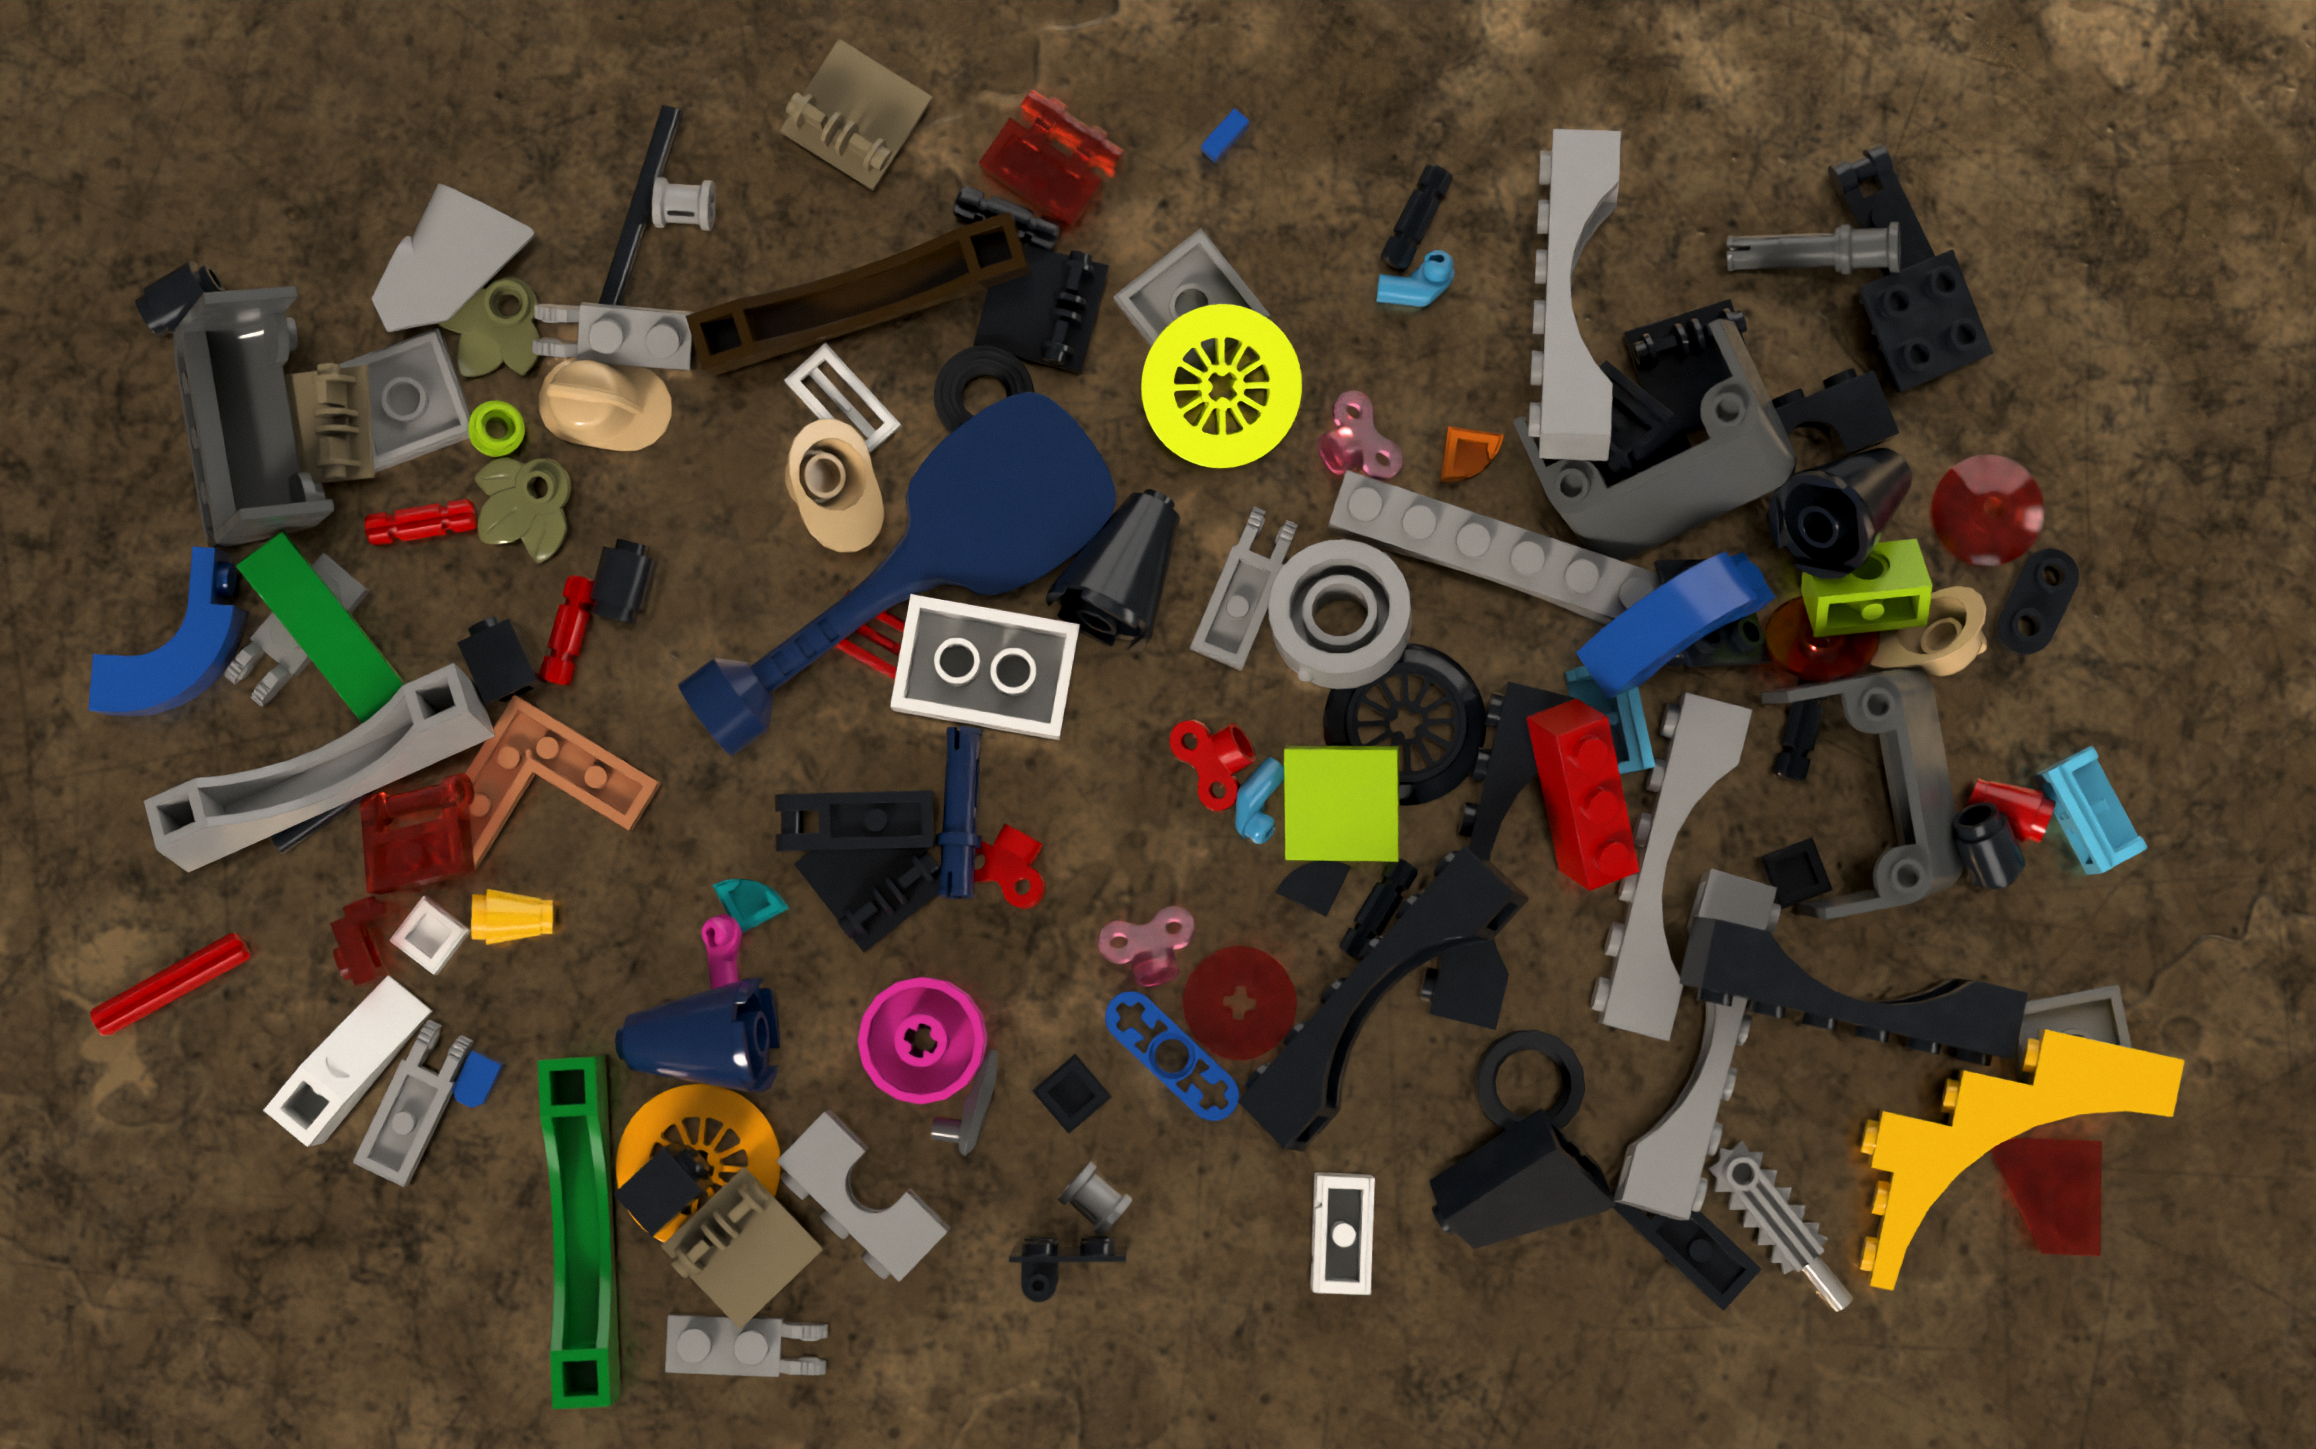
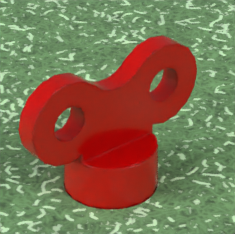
M1189 719L1178 723L1170 734L1172 752L1177 758L1192 764L1198 772V795L1200 801L1207 808L1216 811L1232 807L1237 801V792L1240 788L1238 778L1234 774L1256 760L1254 748L1244 731L1237 724L1230 723L1211 735L1210 730L1204 723ZM1187 733H1192L1197 737V746L1194 749H1190L1185 745L1184 738ZM1216 781L1223 783L1226 788V793L1223 797H1217L1213 793L1212 786Z
M1004 823L993 846L982 841L981 848L976 849L975 857L984 855L985 864L980 869H974V883L997 882L1002 888L1005 899L1011 905L1020 909L1034 907L1042 900L1046 889L1043 876L1031 866L1044 845ZM1023 880H1029V891L1024 895H1020L1018 893V885Z

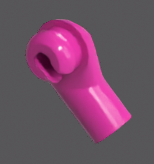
M720 914L716 917H711L703 924L701 935L706 944L710 987L713 989L739 981L736 958L742 938V929L736 919L730 915Z

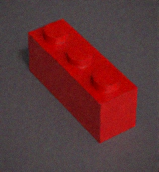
M1577 698L1526 717L1559 870L1588 891L1640 872L1608 717Z

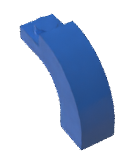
M192 546L187 612L181 627L165 645L150 653L137 656L93 654L89 711L105 715L144 716L162 713L195 699L221 677L237 653L243 638L248 611L233 605H226L227 596L231 597L236 587V568L234 563H229L230 554L217 548Z
M1725 551L1693 566L1652 591L1601 629L1576 654L1607 699H1610L1641 686L1667 662L1702 637L1730 622L1762 610L1776 597L1765 583L1760 569L1748 559L1744 552L1729 557Z

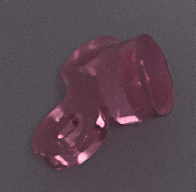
M1350 390L1341 394L1332 406V416L1338 427L1318 438V450L1323 462L1336 475H1343L1346 473V470L1350 471L1362 464L1367 474L1376 480L1385 481L1393 478L1403 466V454L1395 442L1381 436L1374 427V407L1371 400L1359 391ZM1347 406L1356 407L1359 411V418L1351 417L1347 412ZM1376 454H1385L1388 458V465L1379 464Z
M1172 906L1160 910L1147 925L1135 926L1124 921H1113L1100 931L1098 947L1102 956L1109 962L1122 964L1130 960L1135 982L1138 986L1151 987L1161 985L1179 975L1180 970L1174 949H1180L1192 940L1195 933L1194 920L1191 914L1184 908ZM1170 922H1179L1182 928L1178 933L1170 934L1165 930ZM1117 936H1123L1127 939V944L1123 948L1117 949L1111 945L1112 940Z

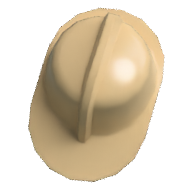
M572 357L556 365L545 377L539 392V412L545 426L559 439L573 444L614 451H638L653 445L666 432L672 417V398L665 383L649 369L641 366L606 364L595 360H577V357Z
M819 419L804 426L794 437L788 454V462L785 468L787 489L791 498L798 504L801 517L809 533L817 541L837 552H857L871 545L881 532L885 516L882 495L864 439L851 425L837 419Z
M1962 586L1931 593L1927 626L1856 633L1854 645L1857 655L1867 665L1883 670L1916 666L1924 673L1933 676L1953 675L1966 668L1978 654L1987 650L1986 638L1981 630L1985 622L1987 610L1984 599L1974 589Z

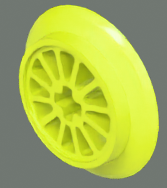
M1232 304L1203 306L1178 317L1155 340L1143 367L1141 381L1142 401L1152 429L1172 452L1200 466L1211 468L1237 467L1261 458L1277 446L1288 433L1297 416L1301 402L1302 374L1296 352L1286 335L1277 325L1262 314L1252 309ZM1229 337L1236 339L1238 344L1226 363L1224 340ZM1214 338V364H1212L1201 347L1202 341ZM1249 347L1256 354V358L1237 370L1236 366L1246 348ZM1191 348H1193L1204 367L1202 371L1183 361V357ZM1262 365L1265 373L1264 381H1244L1245 375ZM1181 367L1196 376L1197 382L1174 383L1177 368ZM1213 373L1222 377L1230 373L1232 376L1228 387L1233 393L1229 398L1217 395L1211 399L1208 395L1213 388L1208 379ZM1265 388L1263 403L1260 405L1246 397L1244 390ZM1197 390L1196 396L1181 406H1177L1174 396L1175 391ZM1239 401L1257 411V414L1249 423L1246 422L1238 408L1237 403ZM1204 402V406L1197 419L1191 425L1184 418V414ZM1227 408L1239 425L1238 430L1226 433ZM1215 409L1216 432L1214 434L1205 433L1202 431V428L1212 410Z

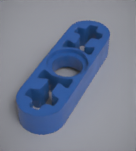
M1127 991L1118 994L1110 1001L1105 1013V1021L1110 1033L1194 1113L1205 1120L1218 1121L1228 1117L1235 1110L1239 1100V1090L1234 1079L1148 997L1139 992ZM1122 1002L1129 1007L1135 1005L1136 1002L1141 1003L1145 1008L1141 1018L1151 1029L1154 1028L1157 1020H1161L1168 1027L1167 1030L1157 1034L1151 1040L1145 1053L1135 1045V1043L1145 1038L1133 1027L1123 1032L1116 1025L1121 1018L1116 1008ZM1167 1039H1177L1183 1042L1188 1049V1062L1178 1072H1166L1156 1062V1049L1160 1043ZM1198 1059H1202L1209 1066L1208 1069L1199 1073L1208 1083L1214 1085L1219 1080H1222L1228 1086L1223 1093L1228 1102L1222 1109L1214 1104L1207 1109L1201 1107L1199 1102L1203 1098V1093L1193 1082L1190 1083L1186 1092L1176 1084L1192 1073Z

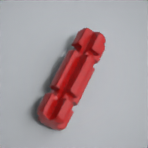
M468 499L448 501L446 507L436 503L395 510L392 516L387 514V512L369 514L364 519L367 540L375 546L394 543L395 538L402 539L403 542L447 534V529L457 533L473 530L477 526L476 510L473 502Z
M570 575L566 580L562 596L566 598L565 604H559L547 645L551 652L549 656L544 655L539 672L540 677L545 681L559 685H568L572 680L576 664L572 663L573 656H579L591 614L587 612L588 604H594V600L589 598L594 582L591 579Z

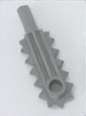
M1742 1140L1731 1150L1718 1147V1161L1707 1167L1716 1177L1713 1191L1731 1192L1727 1209H1745L1742 1227H1759L1756 1244L1773 1245L1770 1262L1780 1263L1783 1274L1793 1270L1797 1272L1803 1270L1835 1312L1848 1306L1853 1300L1852 1295L1820 1256L1825 1251L1822 1246L1828 1238L1818 1234L1820 1223L1802 1222L1806 1205H1788L1791 1187H1774L1778 1170L1760 1169L1763 1152H1749Z

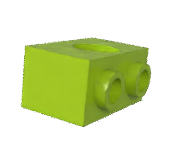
M1917 539L1877 543L1867 561L1860 568L1841 579H1821L1802 572L1801 593L1814 637H1825L1927 626L1932 583Z

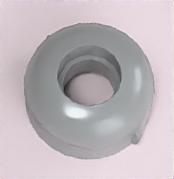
M1340 539L1327 540L1308 546L1294 555L1280 569L1271 587L1268 609L1272 636L1279 654L1286 664L1298 674L1300 681L1312 682L1318 686L1332 689L1357 688L1372 683L1394 666L1401 658L1409 642L1412 615L1410 592L1404 575L1387 552H1381L1379 549L1363 542ZM1335 601H1352L1362 605L1368 612L1364 625L1355 633L1347 636H1332L1324 633L1316 626L1314 616L1322 607Z

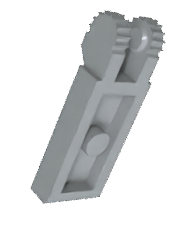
M582 302L580 306L537 304L534 308L535 319L547 323L579 322L578 341L542 337L541 339L533 340L532 352L536 355L563 358L577 357V360H595L606 364L690 371L693 338L686 315L693 314L694 312Z
M1257 507L1253 508L1238 545L1233 544L1190 647V650L1240 671L1244 667L1265 617L1272 584L1280 569L1284 566L1282 563L1298 527V524L1286 520L1285 525L1280 527L1275 539L1276 546L1271 558L1268 559L1250 551L1255 537L1259 536L1262 530L1266 511Z
M323 553L313 564L314 569L350 614L354 612L369 594L370 590L327 554ZM273 612L250 638L253 642L240 651L224 674L233 684H238V682H241L252 672L253 668L266 654L276 660L279 665L269 671L257 684L251 696V699L261 707L268 704L293 675L299 676L312 661Z
M431 1020L424 1024L408 1058L401 1060L353 1160L354 1164L402 1187L409 1185L453 1094V1088L456 1084L454 1080L462 1070L473 1045L471 1039L461 1035L451 1045L439 1074L423 1067L422 1065L429 1057L440 1037L441 1025Z
M668 1314L665 1373L780 1377L782 1373L790 1375H824L826 1373L825 1360L812 1356L800 1358L782 1357L783 1337L801 1339L803 1341H818L819 1339L827 1338L828 1325L824 1323L786 1322L784 1317L753 1316L739 1329L727 1315Z

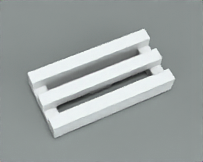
M826 343L784 380L819 419H835L801 382L809 375L865 435L867 440L864 442L869 454L876 448L878 450L892 433L895 434L902 428L896 418ZM826 360L884 423L877 431L818 369V366Z

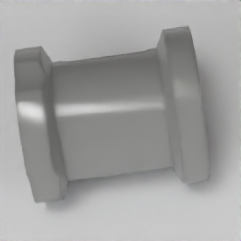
M662 177L655 179L652 198V219L655 227L665 228L667 223L699 224L701 230L712 231L716 213L714 181L704 180L702 185L669 184L668 180Z
M1090 1161L1069 1183L1057 1200L1062 1205L1070 1203L1095 1225L1094 1232L1101 1237L1132 1202V1198L1127 1194L1120 1195L1095 1173L1097 1166Z

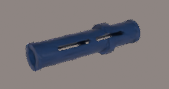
M954 726L946 729L947 754L942 833H938L936 836V846L941 847L938 897L961 899V896H963V899H974L976 849L981 848L982 836L976 833L981 737L983 736V730L975 727L960 726L958 731L957 727Z

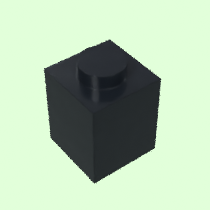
M499 616L484 619L468 628L470 637L457 642L486 705L497 708L510 702L514 695L521 697L547 685L545 680L540 677L539 666L520 625L509 618L501 621Z
M675 1141L663 1147L614 1193V1196L649 1235L653 1237L666 1229L705 1193L714 1182L706 1174L710 1168L705 1159L693 1147L689 1145L682 1147Z

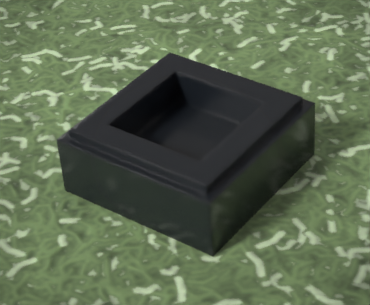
M1813 837L1757 857L1767 885L1777 888L1774 903L1779 904L1781 910L1833 890Z
M1076 1053L1032 1090L1068 1134L1112 1097Z

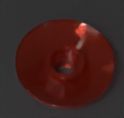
M1979 455L1959 462L1948 470L1939 481L1932 499V522L1942 544L1957 558L1978 566H1998L2022 556L2037 540L2044 521V501L2038 484L2024 467L2005 457ZM1987 498H1994L2001 504L2002 511L1998 518H1992L1985 513L1984 502Z
M1799 596L1783 603L1772 613L1766 625L1765 641L1771 658L1788 673L1806 680L1829 682L1850 678L1866 669L1878 653L1880 632L1814 637L1803 596Z

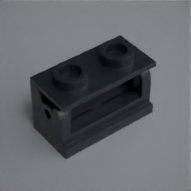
M1607 360L1599 366L1613 383L1611 439L1608 461H1597L1611 479L1615 482H1619L1623 478L1628 479L1692 448L1676 415Z

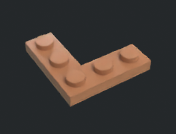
M514 695L493 728L495 737L484 742L424 840L470 868L477 869L535 775L555 785L628 831H633L662 783L519 696Z

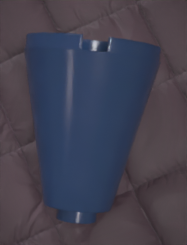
M760 977L745 978L629 1014L623 1026H619L616 1031L615 1047L619 1059L625 1060L628 1068L632 1071L752 1093L765 1092L771 1088L778 1070V1065L768 1066L769 1049L780 1048L779 1018L773 993L770 988L759 989L760 984L764 981Z

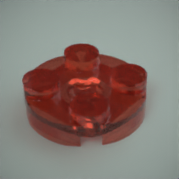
M1246 946L1223 948L1204 958L1189 976L1183 995L1184 1016L1195 1039L1213 1054L1232 1060L1257 1058L1275 1048L1290 1031L1297 1009L1295 987L1284 967L1268 953ZM1236 986L1247 987V997L1256 999L1255 1010H1246L1244 1018L1240 1020L1232 1018V1009L1223 1007L1224 996L1234 995Z

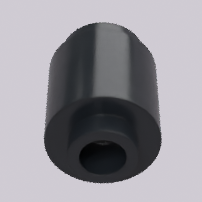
M190 260L144 287V295L137 298L135 303L141 317L156 336L162 338L168 333L174 335L175 328L203 293L225 291L215 271L208 264L200 267L197 263Z
M618 538L615 548L603 546L589 597L594 600L592 614L635 625L638 612H645L658 563L657 560L647 557L650 547Z
M1990 802L1975 803L1959 811L1953 819L1955 827L1953 839L1971 881L1977 886L1990 889H2001L2011 885L2024 869L2026 861L2006 814L1998 811L1996 805Z

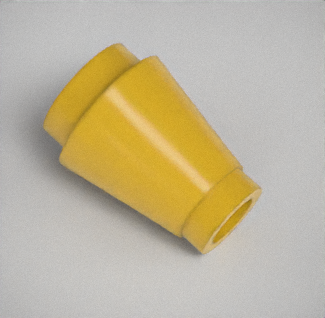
M487 889L486 894H472V940H486V945L539 936L541 934H553V900H541V898Z

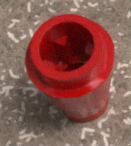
M1978 778L1967 806L1979 802L1993 803L1998 811L2006 814L2017 840L2025 843L2026 839L2040 843L2049 824L2056 801L2044 797L2045 791L1994 781L1988 782Z

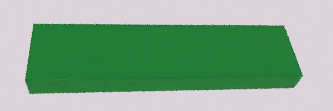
M281 530L236 564L238 570L361 723H364L392 699L400 687L406 684L284 530Z

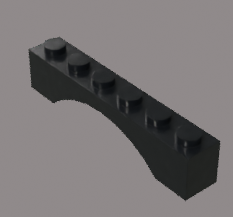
M1509 681L1503 686L1501 694L1491 693L1484 720V725L1493 727L1488 749L1478 748L1471 774V780L1480 781L1475 803L1465 802L1458 829L1459 835L1467 836L1465 846L1482 853L1490 861L1491 852L1504 817L1519 792L1538 772L1526 717L1571 701L1575 697ZM1495 939L1490 942L1463 946L1438 956L1435 969L1425 968L1418 1000L1427 1002L1426 1014L1496 1030L1509 973L1497 950Z
M1464 845L1460 851L1455 850L1446 855L1435 868L1434 876L1436 878L1422 894L1416 893L1409 897L1396 913L1398 921L1384 937H1375L1362 949L1358 956V960L1361 963L1346 979H1338L1324 992L1320 1000L1323 1005L1309 1021H1301L1290 1030L1283 1041L1285 1048L1272 1063H1264L1248 1078L1246 1082L1248 1090L1238 1102L1284 1149L1304 1152L1341 1110L1343 1080L1351 1050L1365 1021L1384 995L1408 973L1432 958L1463 946L1492 941L1530 899L1482 853Z
M1693 916L1679 982L1682 985L1699 988L1697 1000L1732 1007L1733 998L1738 997L1752 1001L1750 1012L1784 1019L1786 1009L1804 1013L1802 1024L1836 1031L1838 1021L1856 1025L1854 1036L1888 1043L1889 1035L1893 1033L1907 1037L1905 1048L1939 1055L1941 1045L1958 1049L1956 1060L1988 1067L1991 1065L1992 1056L2011 1060L2015 1059L2028 993L1976 980L1950 977L1926 991L1900 999L1862 1001L1836 992L1809 976L1784 952L1769 931L1720 919Z

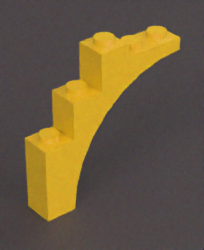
M2039 1028L2037 1039L2027 1038L2023 1050L2021 1071L2029 1073L2027 1084L1959 1069L1957 1080L1947 1078L1943 1090L1940 1112L1949 1114L1947 1124L1879 1109L1877 1121L1871 1119L1866 1121L1860 1152L1870 1154L1868 1165L1871 1168L1890 1172L1888 1182L1877 1181L1871 1213L1880 1215L1876 1238L1865 1237L1859 1269L1869 1271L1867 1277L1869 1285L1891 1291L1894 1290L1906 1249L1928 1209L1959 1173L1994 1146L2035 1126L2079 1114L2130 1111L2173 1117L2185 1060Z

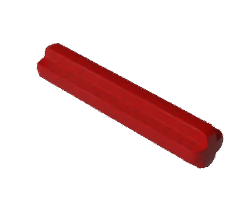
M239 933L225 935L94 1007L90 1012L92 1022L101 1035L116 1033L247 961L251 955L245 940Z

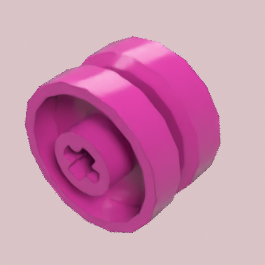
M919 977L896 982L878 994L862 1017L858 1036L862 1066L874 1084L897 1100L917 1104L945 1100L968 1085L983 1063L988 1042L984 1015L971 995L950 981L930 977ZM923 1028L931 1030L930 1037L935 1040L933 1048L921 1050L916 1046L914 1037L917 1031Z

